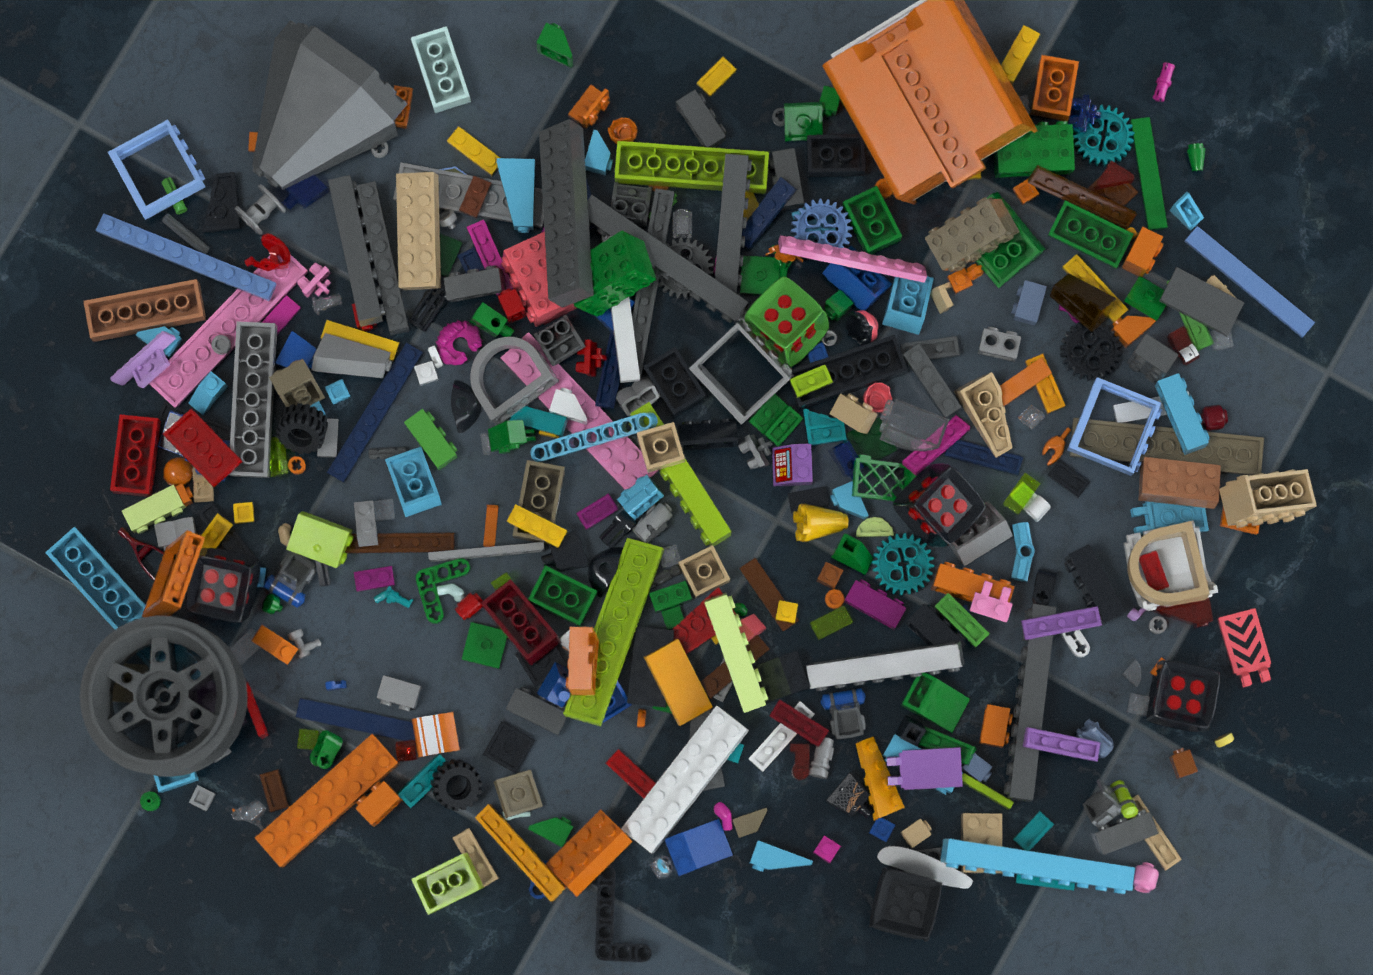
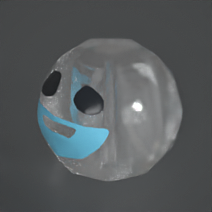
M657 855L650 862V866L658 879H666L674 871L673 861L666 855Z

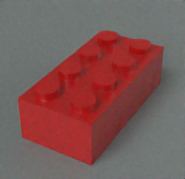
M119 415L110 491L114 494L152 496L161 421L158 418Z

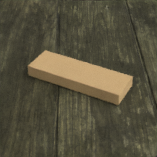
M470 828L453 837L461 854L468 852L484 887L499 879Z

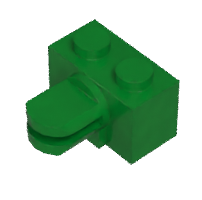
M523 420L505 421L489 428L488 435L491 452L499 451V454L510 453V450L519 449L522 444L536 442L535 436L526 437L534 435L535 429L525 430Z

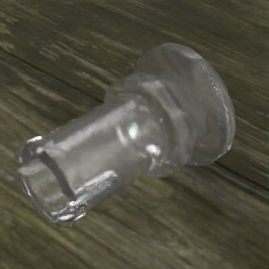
M339 293L324 298L321 296L317 300L315 297H312L313 309L317 315H319L320 310L324 312L327 308L342 305Z

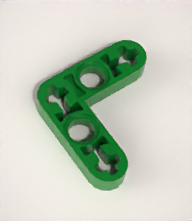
M462 558L422 569L416 574V583L426 617L430 623L439 624L444 618L436 585L466 576L470 571V565L467 560ZM461 562L463 565H467L464 568V572L461 573L460 570L454 571L456 575L452 576L449 565H453V569L459 567L458 563ZM440 568L448 570L446 578L438 577L437 572ZM425 573L426 576H430L427 579L428 586L433 585V588H426L422 591L421 587L425 588V585L419 579L422 578L421 574ZM431 591L435 594V599L432 602H427L424 596L427 592ZM438 603V606H434L436 612H440L438 620L430 618L432 609L431 607L427 609L426 606H433Z

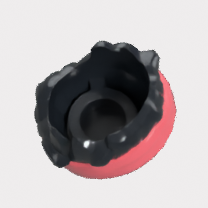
M865 310L852 311L848 314L845 329L848 330L849 337H852L861 345L876 340L879 324L872 314Z

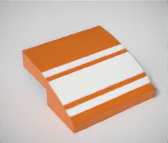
M453 712L412 719L418 757L460 750Z

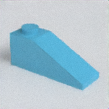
M757 841L750 860V864H753L752 868L761 872L764 869L773 870L812 865L813 862L761 841Z

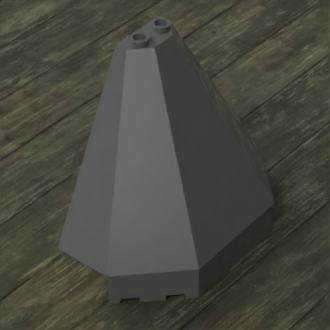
M290 20L274 40L252 163L253 172L259 177H266L268 183L273 187L277 188L278 186L284 190L397 137L398 134L394 120L406 107L407 102L396 95L397 92L388 82H384L378 77L380 74L376 69L315 26L308 28L306 24L299 22L296 24Z

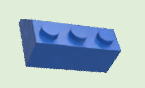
M853 246L848 248L849 250L857 251ZM830 263L822 273L858 309L865 311L892 285L880 273Z

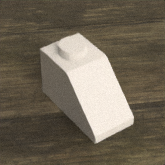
M566 388L556 389L549 413L567 417L569 420L586 425L587 417L575 395L571 394L572 391Z

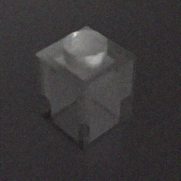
M677 209V212H673V238H692V212H688L687 209Z

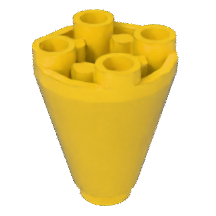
M800 504L798 511L793 513V521L797 523V530L795 532L797 541H811L848 528L847 514L810 504Z

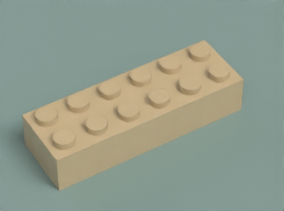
M434 172L396 174L399 288L402 290L441 289L438 175Z

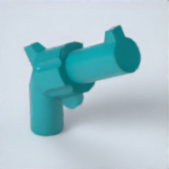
M391 586L373 597L377 604L386 599L387 603L397 602L407 608L410 607L413 599L408 600L400 596L398 592L391 589Z

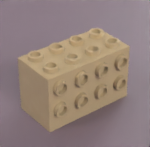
M1308 469L1288 470L1280 473L1276 471L1269 474L1259 473L1253 476L1242 475L1237 477V480L1226 482V486L1219 489L1228 526L1236 525V528L1245 527L1252 523V526H1257L1266 521L1268 524L1277 523L1279 520H1283V522L1295 520L1294 517L1304 516L1306 511L1317 507Z

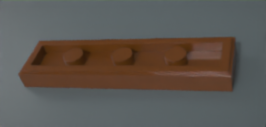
M756 558L739 568L782 632L799 621L797 617L795 618V623L776 620L779 600H785Z

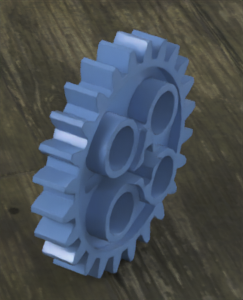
M820 198L818 204L812 200L811 206L807 203L804 204L805 210L802 208L798 209L801 215H794L797 221L791 222V225L796 228L791 229L790 232L796 233L794 236L796 239L808 240L809 235H814L819 244H829L833 247L844 248L843 244L849 245V241L846 238L852 237L851 234L847 233L853 229V227L847 226L851 219H845L848 212L842 214L843 207L841 206L837 209V202H834L831 206L829 205V199L823 204ZM813 216L816 219V224H808L807 217ZM826 216H833L835 224H828ZM821 225L823 229L838 228V231L826 230L821 234L820 231L805 232V229H818ZM827 235H834L836 242L833 244L829 243Z

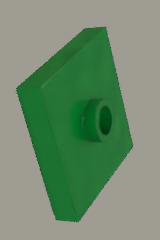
M822 102L784 104L785 141L807 140V135H823Z
M743 256L740 294L762 295L777 281L780 270L777 259L775 257Z
M1141 276L1138 277L1124 300L1127 304L1156 321L1166 306L1159 302L1164 290Z
M471 622L462 660L499 669L507 637L500 629Z

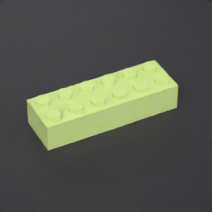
M727 593L705 600L706 608L744 713L765 706V700H768L765 688H760L758 683L762 681L758 669H753L752 664L755 663L751 650L747 652L745 645H748V640L745 632H740L739 627L742 624L739 615H734L732 609L736 607L732 596L728 597Z

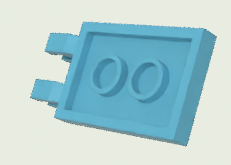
M1145 501L1143 507H1136L1130 510L1131 517L1145 516L1146 525L1133 528L1134 533L1140 532L1141 535H1143V531L1192 520L1195 523V527H1199L1200 532L1209 531L1206 510L1202 507Z

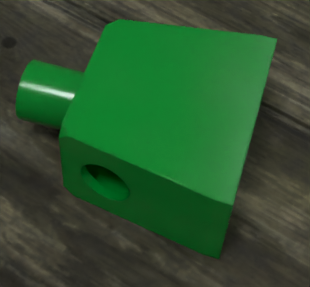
M483 302L469 321L495 338L498 334L503 337H510L514 332L512 328L505 324L508 320ZM491 321H496L498 326L493 327Z

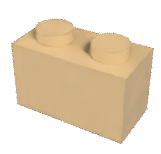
M850 393L848 395L840 394L830 414L856 431L867 434L878 414L873 411L871 405L865 402L863 404L858 402V397Z

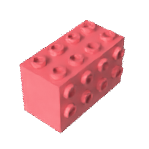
M545 232L503 250L501 266L504 267L505 273H509L511 277L509 280L513 289H517L520 300L528 311L526 315L530 323H534L535 327H538L576 309L574 303L562 308L548 300Z

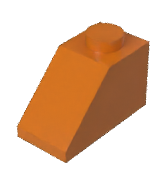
M1126 316L1124 319L1120 317L1112 324L1114 327L1111 331L1114 330V336L1119 337V341L1127 348L1154 325L1156 320L1151 317Z
M263 625L260 626L251 640L287 665L298 650L297 647Z

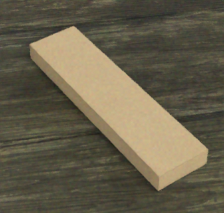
M1139 795L1132 798L1137 805L1138 812L1144 809L1146 812H1149ZM1154 819L1159 834L1144 840L1164 870H1167L1182 859Z

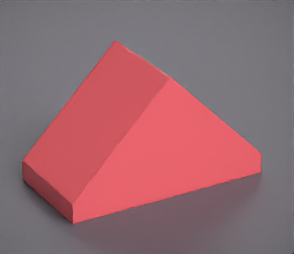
M755 614L740 620L742 624L739 627L740 632H745L748 642L754 636L766 630L765 625Z

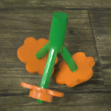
M772 245L768 249L769 252L765 254L766 256L775 254V258L780 266L779 279L783 276L787 277L788 268L795 259L800 262L804 261L799 256L780 253L779 245Z

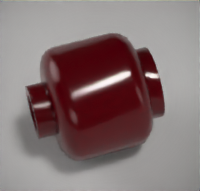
M1205 406L1202 409V414H1200L1202 419L1201 425L1207 431L1223 429L1225 424L1228 423L1227 411L1222 406Z

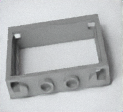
M742 320L734 325L689 368L740 424H743L794 376L791 373V368L785 363L782 364L778 359V354L772 349L769 350L765 345L764 339L759 335L756 336L752 332L751 325ZM738 330L783 376L747 412L702 365Z

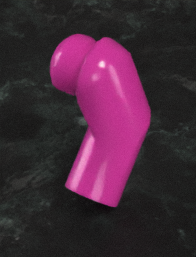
M722 802L717 803L714 806V812L722 820L723 830H732L730 809Z

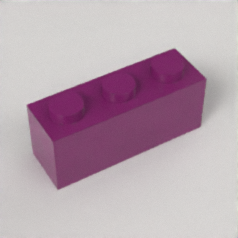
M855 580L844 600L846 604L895 630L906 610L902 601L896 598L894 600L886 597L887 593L880 589L876 591L871 589L870 584L864 580Z

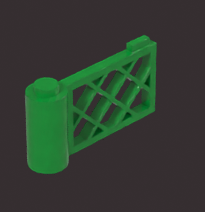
M859 455V458L854 459L852 496L894 502L896 496L892 490L897 486L903 490L916 475L901 463L871 460V456ZM860 463H865L870 469L865 475L859 470ZM879 466H884L888 471L882 478L875 470ZM897 468L904 469V477L900 480L893 473ZM871 473L879 480L873 486L866 479ZM889 475L896 482L891 488L884 482V479ZM863 481L869 489L865 493H858V484ZM880 483L887 491L882 496L878 495L874 490Z

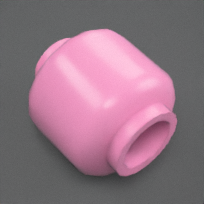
M1144 862L1142 865L1135 867L1133 881L1135 890L1149 893L1156 888L1159 872L1154 868L1153 864Z

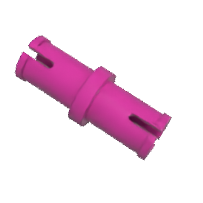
M1166 62L1163 63L1160 77L1156 80L1157 87L1153 95V99L1160 102L1161 99V102H1164L1167 89L1171 86L1172 82L1170 80L1175 68L1171 63H1168V65Z

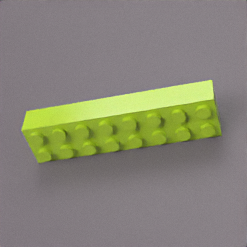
M617 141L615 182L722 191L725 154L746 155L748 160H752L751 171H747L746 178L750 179L749 191L745 190V192L766 194L769 152Z
M650 402L630 413V416L647 412L654 413L658 419L656 427L664 425ZM645 416L643 421L648 426L649 418ZM686 459L684 463L660 469L659 473L664 481H669V489L674 497L678 496L680 498L682 510L685 514H690L691 524L695 530L699 528L701 532L700 538L705 546H716L731 536L730 528Z

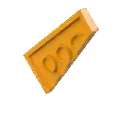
M874 737L856 743L861 768L865 770L866 774L864 778L865 785L869 786L871 794L869 802L870 805L873 804L875 811L873 813L874 820L905 808L896 786L888 785V776L891 775Z

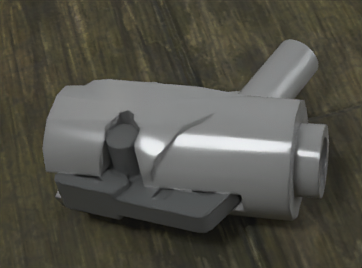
M659 503L657 506L654 504L647 511V515L644 518L641 517L632 529L633 532L644 543L650 542L668 528L667 521L672 518L671 512L673 510L666 503Z

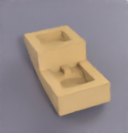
M193 467L194 502L214 501V488L202 475L197 474Z

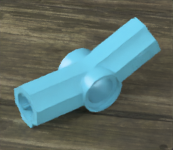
M1022 522L1012 525L1016 556L1011 579L1027 582L1035 549L1032 545L1029 523ZM1023 547L1028 548L1030 555L1027 557L1022 556L1020 549Z

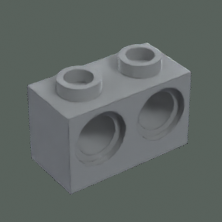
M994 327L984 328L978 354L1015 362L1021 336H1017V333L1012 331H1006V333L998 332L999 329ZM992 337L995 340V345H988L985 339ZM1010 341L1014 344V348L1008 350L1005 348L1004 343Z

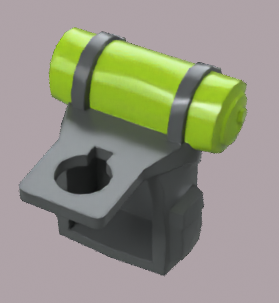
M1098 779L1096 782L1101 791L1094 793L1083 804L1088 818L1098 828L1121 813L1125 818H1132L1138 814L1137 805L1132 799L1127 785L1121 780L1115 781L1109 787Z

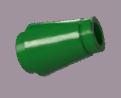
M1203 143L1189 144L1187 154L1192 171L1203 170L1205 157Z

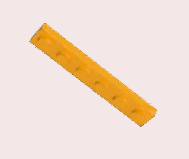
M488 804L475 817L550 901L553 902L566 889L563 883L491 804Z

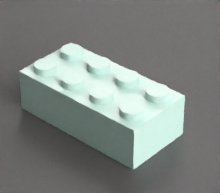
M447 26L411 37L434 112L438 113L471 102Z

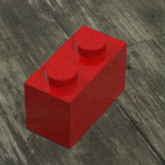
M509 288L502 291L498 299L505 317L508 319V323L511 324L526 317L525 308L516 289L511 290Z

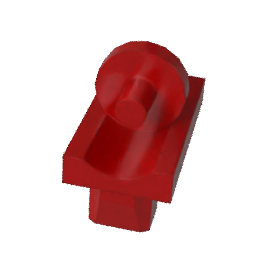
M585 340L584 345L586 347L577 352L579 356L584 355V362L576 363V372L596 377V368H601V361H606L607 356L602 355V349L597 348L596 342Z

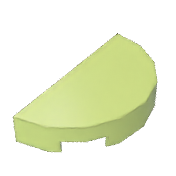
M877 517L866 519L859 525L856 531V537L894 536L893 528L889 523Z

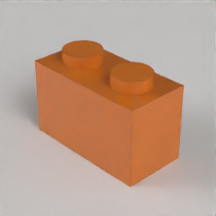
M986 705L979 744L1002 748L1004 744L1008 743L1009 733L1006 730L1007 725H1011L1013 714L1010 713V708Z

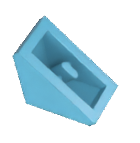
M1188 192L1170 209V212L1189 230H1192L1204 218Z

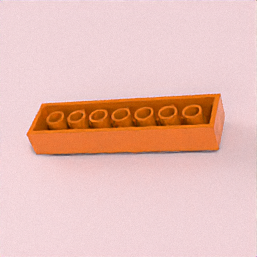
M371 734L258 834L255 839L273 860L283 868L349 810L361 797L367 794L377 782H380L399 765L398 761Z

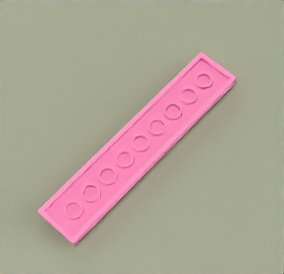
M278 255L280 262H282L283 260L281 256ZM290 255L291 259L287 269L267 272L257 268L253 272V274L277 284L270 301L237 289L168 360L170 365L149 383L174 408L178 407L198 387L209 372L213 371L235 348L236 323H259L297 284V281L308 273V270L292 255ZM218 335L228 337L231 342V349L225 355H218L212 349V340Z
M529 332L521 338L541 353L559 382L537 398L549 410L556 389L566 388L572 391L571 394L575 395L587 417L586 425L568 420L566 429L571 434L613 422L600 407L595 406V402L559 364L554 367L552 366L540 344ZM512 348L501 357V360L526 386L541 376L531 357L523 350ZM610 427L608 432L609 435L612 437L614 435V429ZM593 432L591 434V439L595 442L597 436ZM628 437L586 449L624 490L630 489L635 485L638 478L645 475L651 478L659 471L647 473L641 450Z

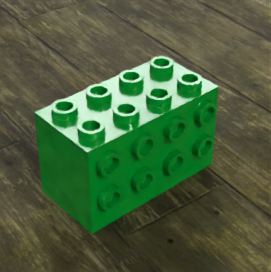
M1059 121L1055 125H1049V122H1039L1035 126L1038 130L1037 132L1030 131L994 152L995 178L1030 176L1037 165L1057 175H1070L1075 170L1073 124H1068L1067 121Z
M621 230L591 250L590 263L593 296L575 302L574 306L594 316H600L611 307L619 305L621 301L633 296L635 292L655 281L656 276L644 241Z

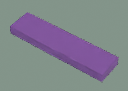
M1098 606L1021 621L1025 640L1102 626Z
M1027 727L1025 729L1023 747L1097 762L1101 742Z

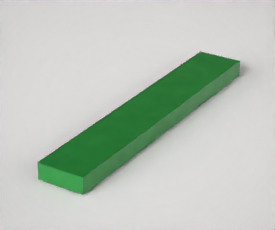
M1150 117L1132 119L1130 123L1133 125L1131 129L1134 132V148L1147 228L1149 230L1165 229L1168 226Z

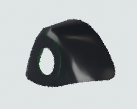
M454 380L451 408L458 433H463L477 421L481 412V404L469 385L460 380ZM461 397L468 400V406L465 409H459L456 406V401Z
M621 547L609 548L598 553L589 564V582L600 598L615 576L623 550ZM602 563H609L612 569L608 575L600 573L599 567Z

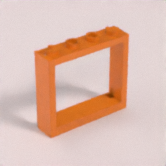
M187 530L166 547L142 617L171 616L181 608L205 537ZM172 599H178V603L172 602Z

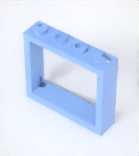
M169 120L160 123L108 152L145 220L205 188L203 180H205L204 175L200 169L196 171L194 165L197 163L192 154L188 156L186 150L189 148L184 139L179 140L177 135L180 132L176 125L171 126ZM170 134L195 180L146 206L121 160Z
M1097 377L1067 450L1130 476L1134 474V471L1138 473L1142 463L1139 461L1141 454L1145 455L1149 445L1146 443L1148 436L1152 437L1155 426H1153L1154 420H1158L1161 415V402ZM1100 389L1151 409L1129 467L1078 447Z

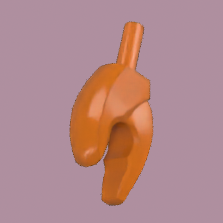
M1068 427L1060 437L1056 435L1045 443L1042 455H1045L1049 449L1055 451V454L1052 455L1047 463L1048 466L1055 463L1063 454L1066 444L1064 439L1071 431Z

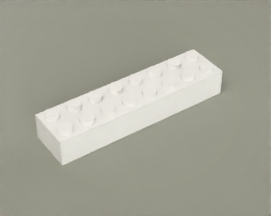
M716 706L621 830L650 853H655L749 730L719 706Z

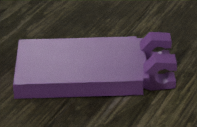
M960 747L902 750L899 756L887 757V766L900 765V775L888 776V785L901 784V788H904V790L963 787Z

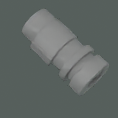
M824 738L820 746H816L814 760L811 762L812 768L809 769L808 775L827 779L829 773L827 770L830 768L828 765L829 760L832 761L834 748H832L834 740Z

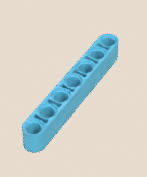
M651 412L633 415L537 444L531 449V457L537 462L551 460L655 428L658 419ZM645 416L649 418L648 426L643 421ZM627 422H630L632 425L631 431L626 429ZM610 427L614 429V435L612 437L609 435L608 432ZM593 432L597 436L595 442L591 439V434ZM575 438H578L579 440L578 447L574 445ZM558 443L562 446L561 452L556 448ZM540 448L545 452L543 457L539 454Z

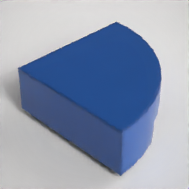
M344 680L325 683L327 691L347 688L346 681Z

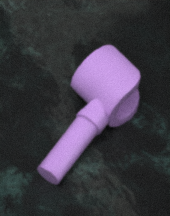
M1133 608L1127 617L1132 621H1136L1146 610L1141 608L1138 611Z

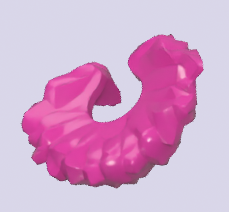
M457 320V322L447 324V326L443 327V330L439 331L440 335L436 341V350L442 362L447 365L452 364L456 366L467 361L465 352H459L453 348V342L456 338H465L471 351H477L478 348L482 347V339L480 338L478 327L471 325L467 321L461 322Z

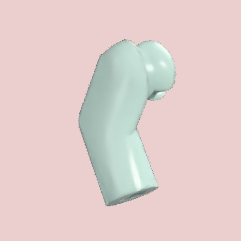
M453 583L437 586L438 596L450 594L456 602H460L464 598L463 589Z

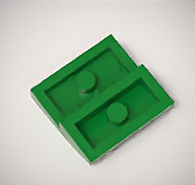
M774 394L749 418L748 422L779 447L803 418L791 406Z

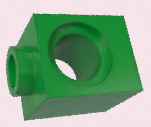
M824 86L820 102H822V115L826 117L836 116L840 97L835 88Z

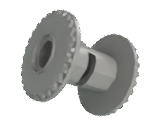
M260 184L258 188L263 195L246 212L238 206L235 207V210L255 232L262 235L263 232L257 225L262 220H266L274 208H277L283 214L286 210L279 200Z

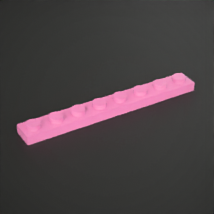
M780 235L778 241L780 253L923 283L927 279L926 268L919 263H909L901 259L895 260L882 255L876 256L866 252L852 251L848 248L833 247L829 244L814 243L810 240H800L792 236Z

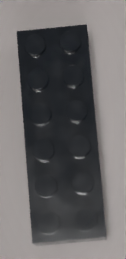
M892 335L791 369V373L794 375L792 378L822 365H826L833 383L797 398L790 380L788 383L799 411L837 398L840 394L846 395L867 388L875 382H885L905 375L908 369L896 336Z

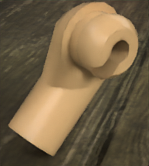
M284 523L278 529L280 542L285 546L289 543L290 531L292 529L287 523Z

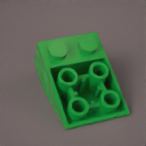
M923 672L922 676L914 679L901 706L953 733L970 698L937 678Z

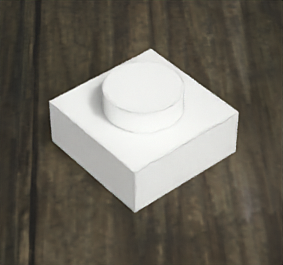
M433 361L414 366L420 386L438 380Z

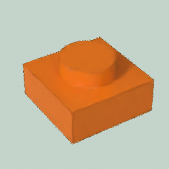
M1028 179L1012 189L1022 205L1039 196V192L1035 186L1028 183Z
M965 268L947 276L955 294L973 286L969 276H966Z
M183 483L176 486L185 506L192 504L191 498L194 496L189 486L185 487Z

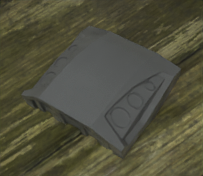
M614 182L611 208L638 227L647 226L652 187L648 186V188Z
M564 315L563 318L546 327V329L534 334L553 367L586 347L567 315Z

